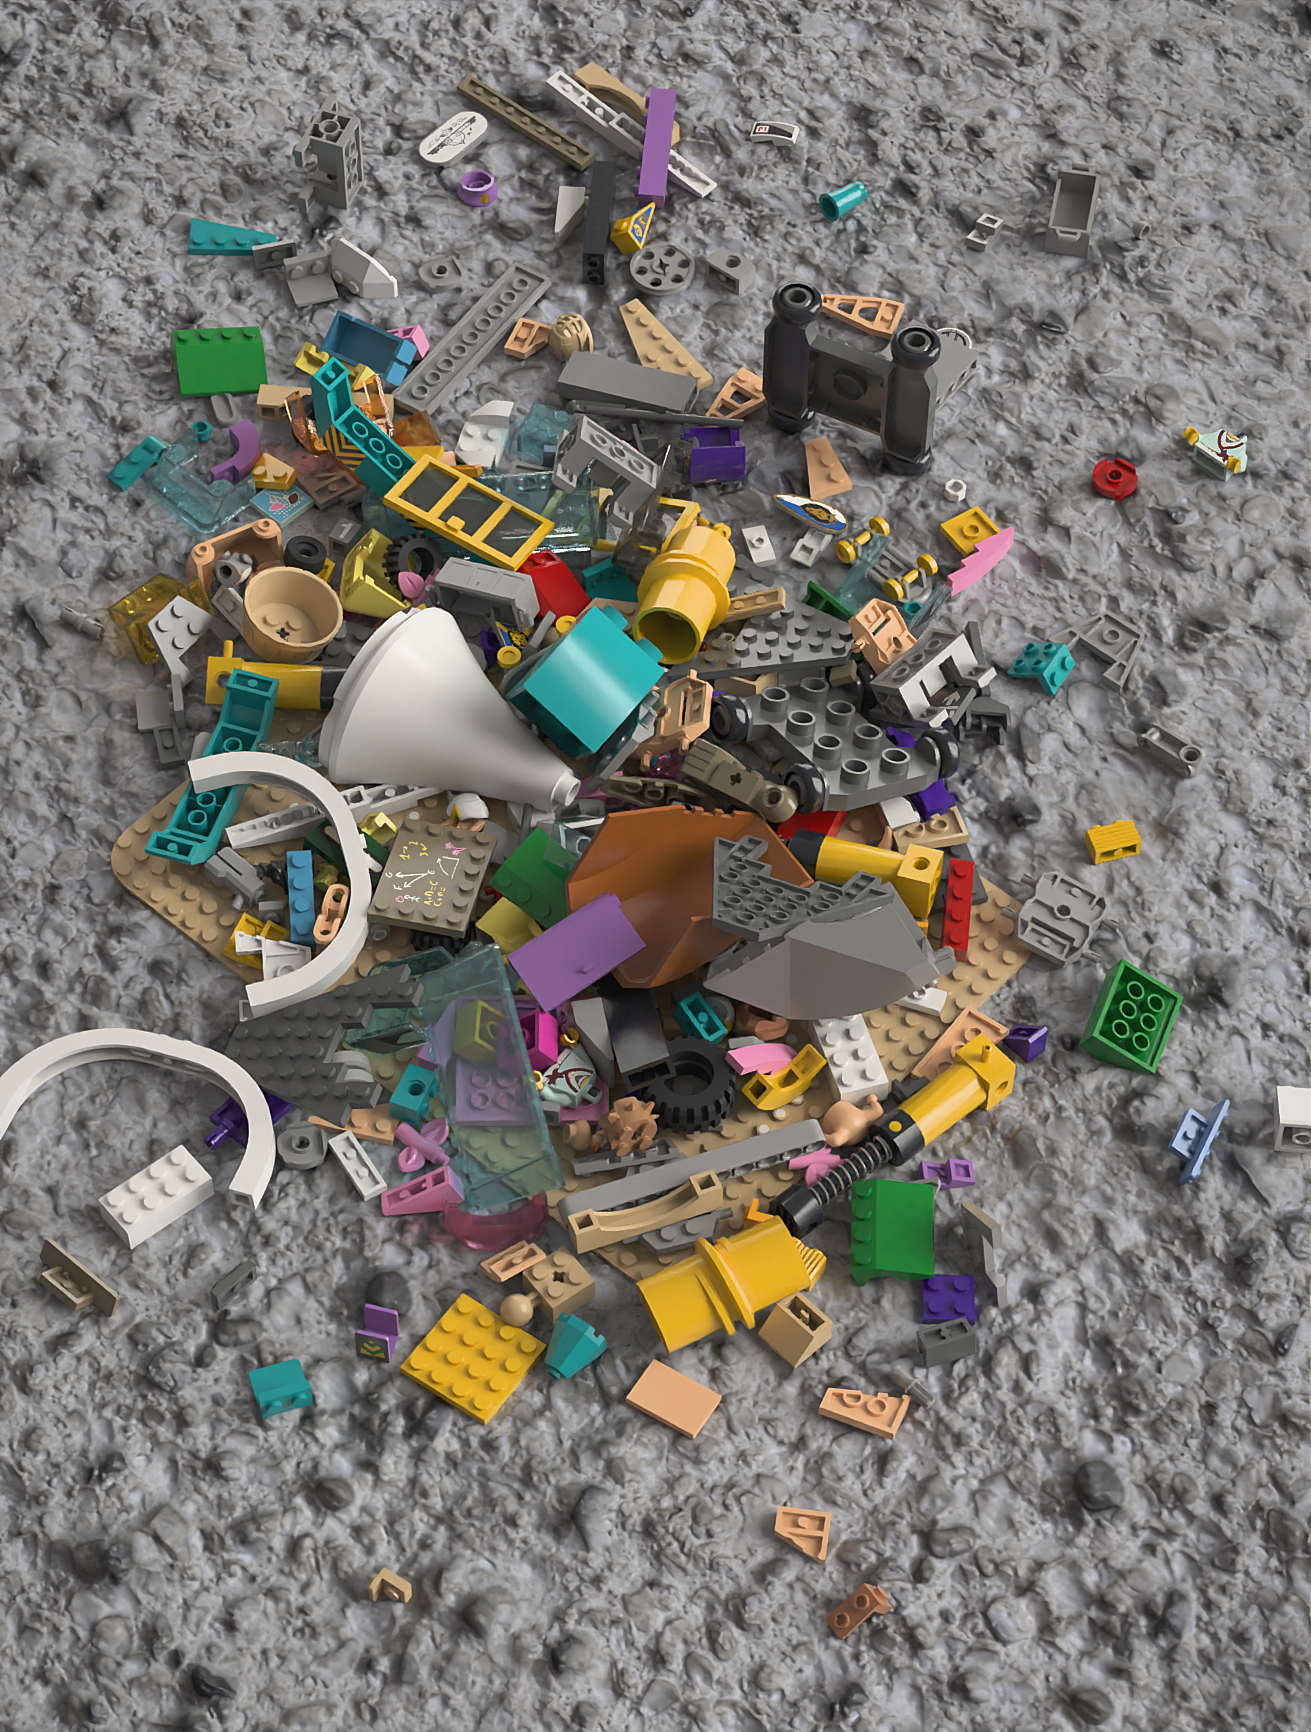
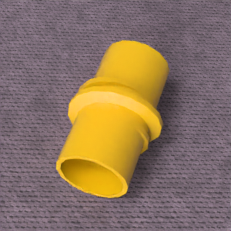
M690 526L681 529L671 538L666 552L658 555L647 565L637 591L640 610L635 618L632 631L634 641L638 642L644 637L660 650L663 658L659 662L664 664H681L690 661L698 653L706 632L714 629L725 619L730 606L726 585L736 562L734 549L725 537L715 530L702 526Z
M776 1215L728 1239L721 1237L716 1240V1244L713 1246L706 1239L700 1237L694 1242V1255L635 1284L646 1312L663 1346L670 1354L720 1329H723L731 1337L736 1334L735 1322L739 1320L749 1330L754 1328L755 1312L811 1286V1281L788 1229L781 1218Z

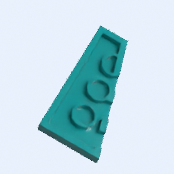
M192 218L188 252L189 255L253 256L252 246L277 242L275 234Z

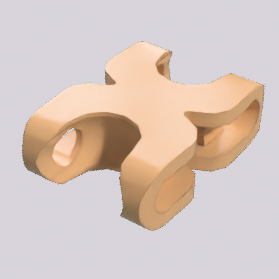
M331 885L326 892L322 913L318 916L313 930L314 941L317 943L316 957L331 944L346 919L350 902V890L345 885ZM341 893L343 895L340 903L332 900L335 894Z

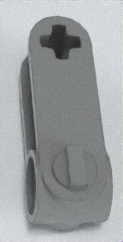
M1152 723L1145 734L1137 737V744L1144 752L1173 769L1182 777L1195 778L1200 774L1201 766L1206 761L1202 750L1161 724Z

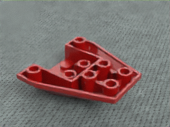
M549 549L532 553L515 571L531 575L540 607L536 617L542 620L547 612L551 611L555 614V619L551 624L556 627V622L559 618L563 616L576 618L592 602L576 575Z

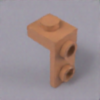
M863 1583L826 1618V1622L839 1639L844 1640L873 1612L885 1615L892 1608L887 1601L889 1596L880 1586L875 1587Z

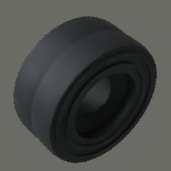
M295 536L286 545L283 561L286 567L299 568L317 575L324 567L327 551L325 546L313 537Z

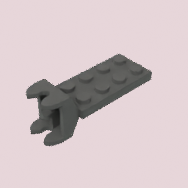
M968 621L961 633L964 634L977 663L985 665L978 623ZM989 684L982 688L973 687L976 695L957 724L953 726L956 741L964 742V734L995 737L997 745H1004V731L1011 732L1009 706L990 698ZM961 685L960 688L971 686Z

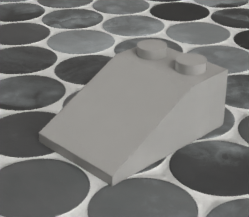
M601 997L571 1002L572 1012H567L568 1029L573 1028L578 1032L579 1037L576 1042L581 1043L587 1052L598 1076L609 1088L615 1087L614 1055Z

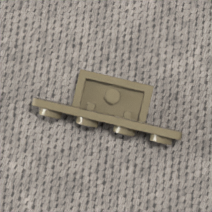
M51 1238L45 1239L40 1259L52 1269L41 1273L39 1282L74 1312L93 1303L109 1317L115 1315L120 1296Z

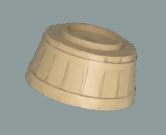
M273 567L255 575L246 587L243 599L242 631L248 646L265 661L304 665L319 656L323 648L333 640L342 624L343 609L334 590L324 580L318 578V576L295 567ZM281 629H284L285 633H288L289 636L280 638V634H277L276 631L280 632Z

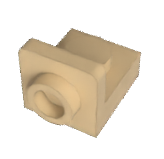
M385 1567L379 1574H374L368 1583L369 1598L373 1601L379 1597L383 1590L392 1600L397 1601L399 1599L405 1604L412 1597L411 1584Z

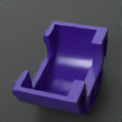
M720 426L684 428V435H680L681 447L689 443L688 439L696 436L699 441V448H695L694 444H689V451H685V462H683L685 481H689V484L744 481L746 453L744 441H740L739 428Z

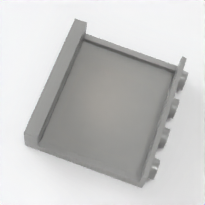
M913 319L902 328L912 325L927 327L937 334L941 342L939 359L932 365L938 378L936 414L978 369L979 353ZM892 339L883 351L878 352L887 357L889 361L893 359L890 349Z

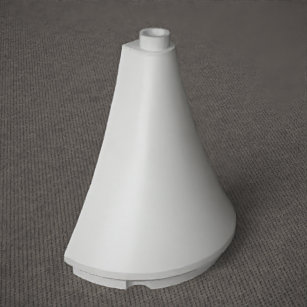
M412 607L407 614L400 611L375 631L356 655L333 696V707L324 719L320 734L319 763L328 768L329 779L336 784L376 783L455 790L522 805L529 803L533 805V808L553 813L559 803L565 806L570 805L577 796L581 786V781L573 776V770L562 762L533 733L490 683L470 651L453 616L445 610L436 607L423 610Z

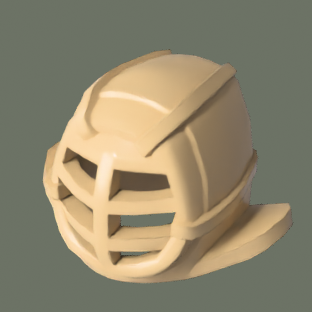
M576 313L559 316L548 333V343L551 352L554 353L560 362L570 358L574 350L582 352L589 350V353L593 354L591 331L583 317Z

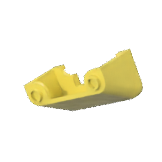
M374 528L350 550L344 560L339 600L342 608L348 612L389 619L396 613L409 608L411 602L406 599L401 602L402 592L395 589L396 585H391L388 582L390 577L385 578L384 573L387 571L386 568H382V563L386 562L383 554L388 553L386 548L389 544L393 543ZM409 553L407 567L410 572L415 573L416 557Z

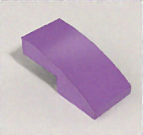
M949 1158L945 1164L921 1161L918 1165L920 1180L939 1176L941 1182L939 1189L972 1186L976 1183L972 1161Z

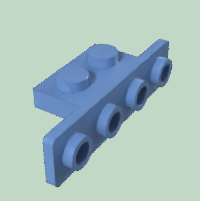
M1228 1099L1221 1101L1213 1107L1208 1120L1191 1107L1185 1110L1167 1147V1150L1187 1163L1178 1180V1183L1181 1185L1190 1180H1196L1200 1175L1201 1169L1199 1167L1210 1154L1209 1146L1219 1135L1220 1130H1218L1220 1123L1228 1116L1229 1111H1227V1108L1230 1104Z

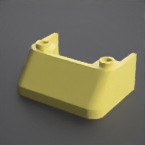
M504 897L476 923L478 928L492 936L495 940L493 943L494 947L502 954L505 952L511 954L547 930L546 927ZM520 979L516 984L536 1001L526 984Z

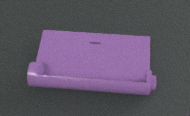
M604 892L506 956L519 978L521 977L545 1013H548L647 948L619 908L621 903L614 893Z

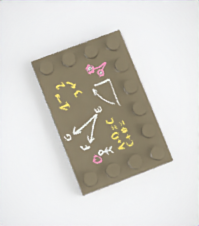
M404 818L367 912V920L463 939L495 852L498 835Z

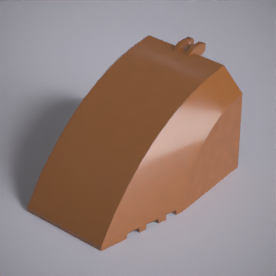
M671 805L606 815L565 880L567 916L606 891L617 896L621 903L619 908L647 946L646 949L610 971L623 988H651L676 980L705 964L742 938L735 934L722 933L720 929L711 927L713 842L715 836L738 842L747 834L769 841L767 851L757 861L772 865L770 877L807 889L814 884L815 881L759 813L734 810L729 815L723 814L722 809H714L712 813L704 812L703 807L694 806L692 811H688L684 805Z

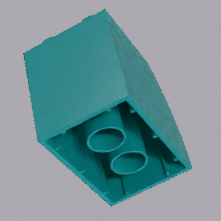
M609 604L603 609H598L594 605L583 612L505 696L511 704L574 762L594 754L665 672L657 664L663 658L660 650L644 637L638 642H633L622 631L628 625L627 620Z

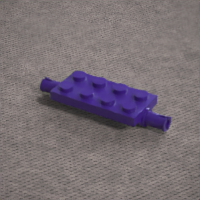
M260 1089L269 1107L273 1125L295 1106ZM230 1097L209 1116L210 1122L217 1126V1128L204 1138V1143L208 1148L211 1147L212 1151H216L228 1138H232L245 1149L247 1148L249 1123L239 1104L233 1097Z

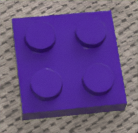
M934 1274V1278L922 1279V1324L938 1325L965 1316L970 1325H975L974 1275Z

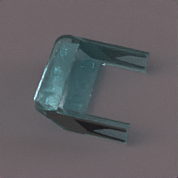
M876 533L835 590L833 596L855 614L866 602L873 598L895 605L905 622L908 632L917 640L950 596L953 589L938 583L915 617H913L867 578L868 572L891 542V539ZM884 622L875 629L877 632L885 625Z
M442 946L380 962L370 969L366 978L407 964L411 972L406 982H422L426 976L458 968L460 963ZM412 1008L374 1009L366 1029H345L343 1034V1040L350 1047L383 1055L428 1044L431 1038L412 1021L406 1023Z

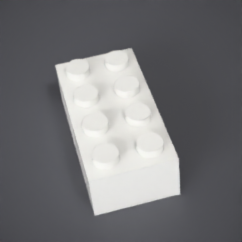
M861 1013L833 1019L809 1020L808 1033L814 1048L827 1061L823 1071L836 1103L847 1101L855 1107L869 1104L867 1102L869 1094L876 1095L878 1098L877 1102L886 1100L889 1081Z
M181 1144L98 1199L101 1217L130 1249H133L214 1195L212 1177Z

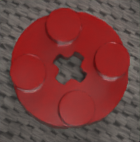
M1115 458V461L1107 462L1108 459L1102 460L1093 469L1092 487L1100 494L1111 497L1115 501L1122 500L1124 496L1131 494L1137 486L1136 469L1131 463L1123 459ZM1117 476L1119 480H1113L1110 477L1115 478Z

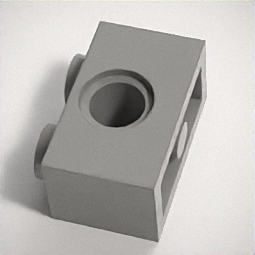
M723 246L705 260V276L737 295H740L755 282L756 265Z

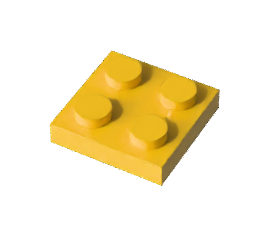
M978 506L940 525L941 533L965 558L973 555L975 544L1001 532Z

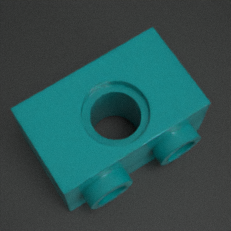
M699 991L679 1002L672 1013V1016L687 1037L696 1036L698 1040L704 1038L713 1045L714 1043H720L727 1033L726 1028Z
M409 1063L389 1100V1116L418 1125L421 1118L427 1116L431 1099H435L439 1093L440 1084L437 1082V1073Z

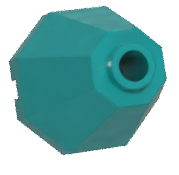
M562 1312L556 1320L544 1361L545 1366L548 1368L546 1372L556 1380L570 1378L604 1352L608 1346L606 1339L601 1334L598 1338L594 1336L595 1329L573 1314H568L567 1316L565 1312Z

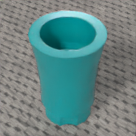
M856 181L834 191L821 194L819 197L820 209L827 219L833 222L837 221L841 216L860 205L867 198V190L861 182Z

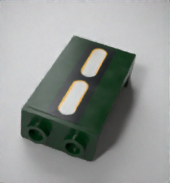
M327 818L305 837L302 851L311 850V855L316 852L350 879L338 836ZM357 826L358 833L364 834L367 848H363L364 855L369 854L373 868L368 870L374 897L391 852Z

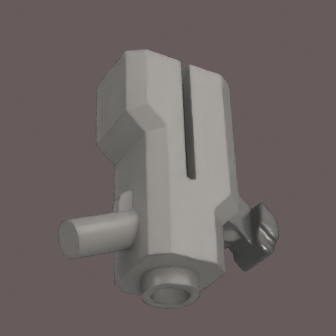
M227 846L220 850L217 856H212L204 864L205 877L218 888H228L236 896L230 906L231 911L238 913L243 903H246L249 907H254L266 899V884L261 880L263 876L270 878L268 877L267 863L260 862L259 865H251Z

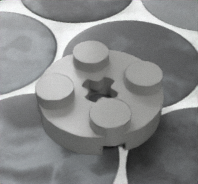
M442 254L433 255L426 258L421 268H419L420 282L432 294H439L440 292L449 291L461 286L463 276L462 265L454 257L451 260L445 258V255Z
M299 1121L288 1125L286 1131L281 1135L279 1134L277 1138V1152L286 1168L303 1170L323 1164L324 1157L328 1151V1141L322 1129L320 1130L315 1127L311 1122ZM299 1142H305V1145H309L305 1149L297 1148L300 1145Z

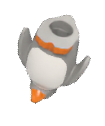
M229 551L225 552L215 561L217 578L214 581V585L217 588H220L222 584L227 588H232L235 584H239L253 573V561L246 553L240 554L235 552L231 554Z

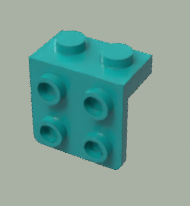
M622 554L610 557L597 565L590 566L581 571L582 587L591 601L595 598L639 603L637 597L638 589L626 575V559Z
M1032 642L1024 646L1007 673L1009 677H1037L1046 695H1054L1076 663L1065 643Z
M298 1359L252 1370L249 1373L251 1386L262 1418L313 1404L309 1380L305 1379Z

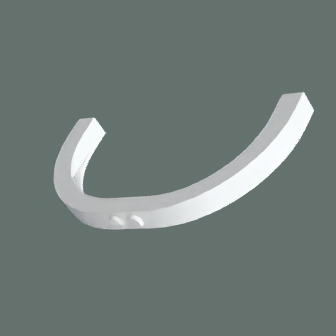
M241 751L222 753L188 761L196 794L226 786L248 783L281 787L301 795L316 805L335 829L351 881L350 905L343 926L331 944L308 964L286 975L245 986L253 1018L268 1015L274 1011L319 995L334 984L355 961L364 945L371 925V921L367 920V912L373 899L368 870L373 868L369 854L364 855L363 848H367L364 834L358 833L355 820L346 801L337 789L319 773L302 763L283 756L263 752Z
M102 1028L87 1030L55 1039L38 1047L13 1064L0 1077V1140L17 1110L31 1093L57 1074L85 1063L108 1059L135 1060L203 1078L222 1088L233 1097L243 1110L249 1123L246 1152L228 1188L232 1203L256 1210L272 1175L276 1152L275 1133L269 1107L260 1088L251 1076L237 1063L214 1050L193 1044L190 1041H181L164 1034L158 1035L136 1029Z

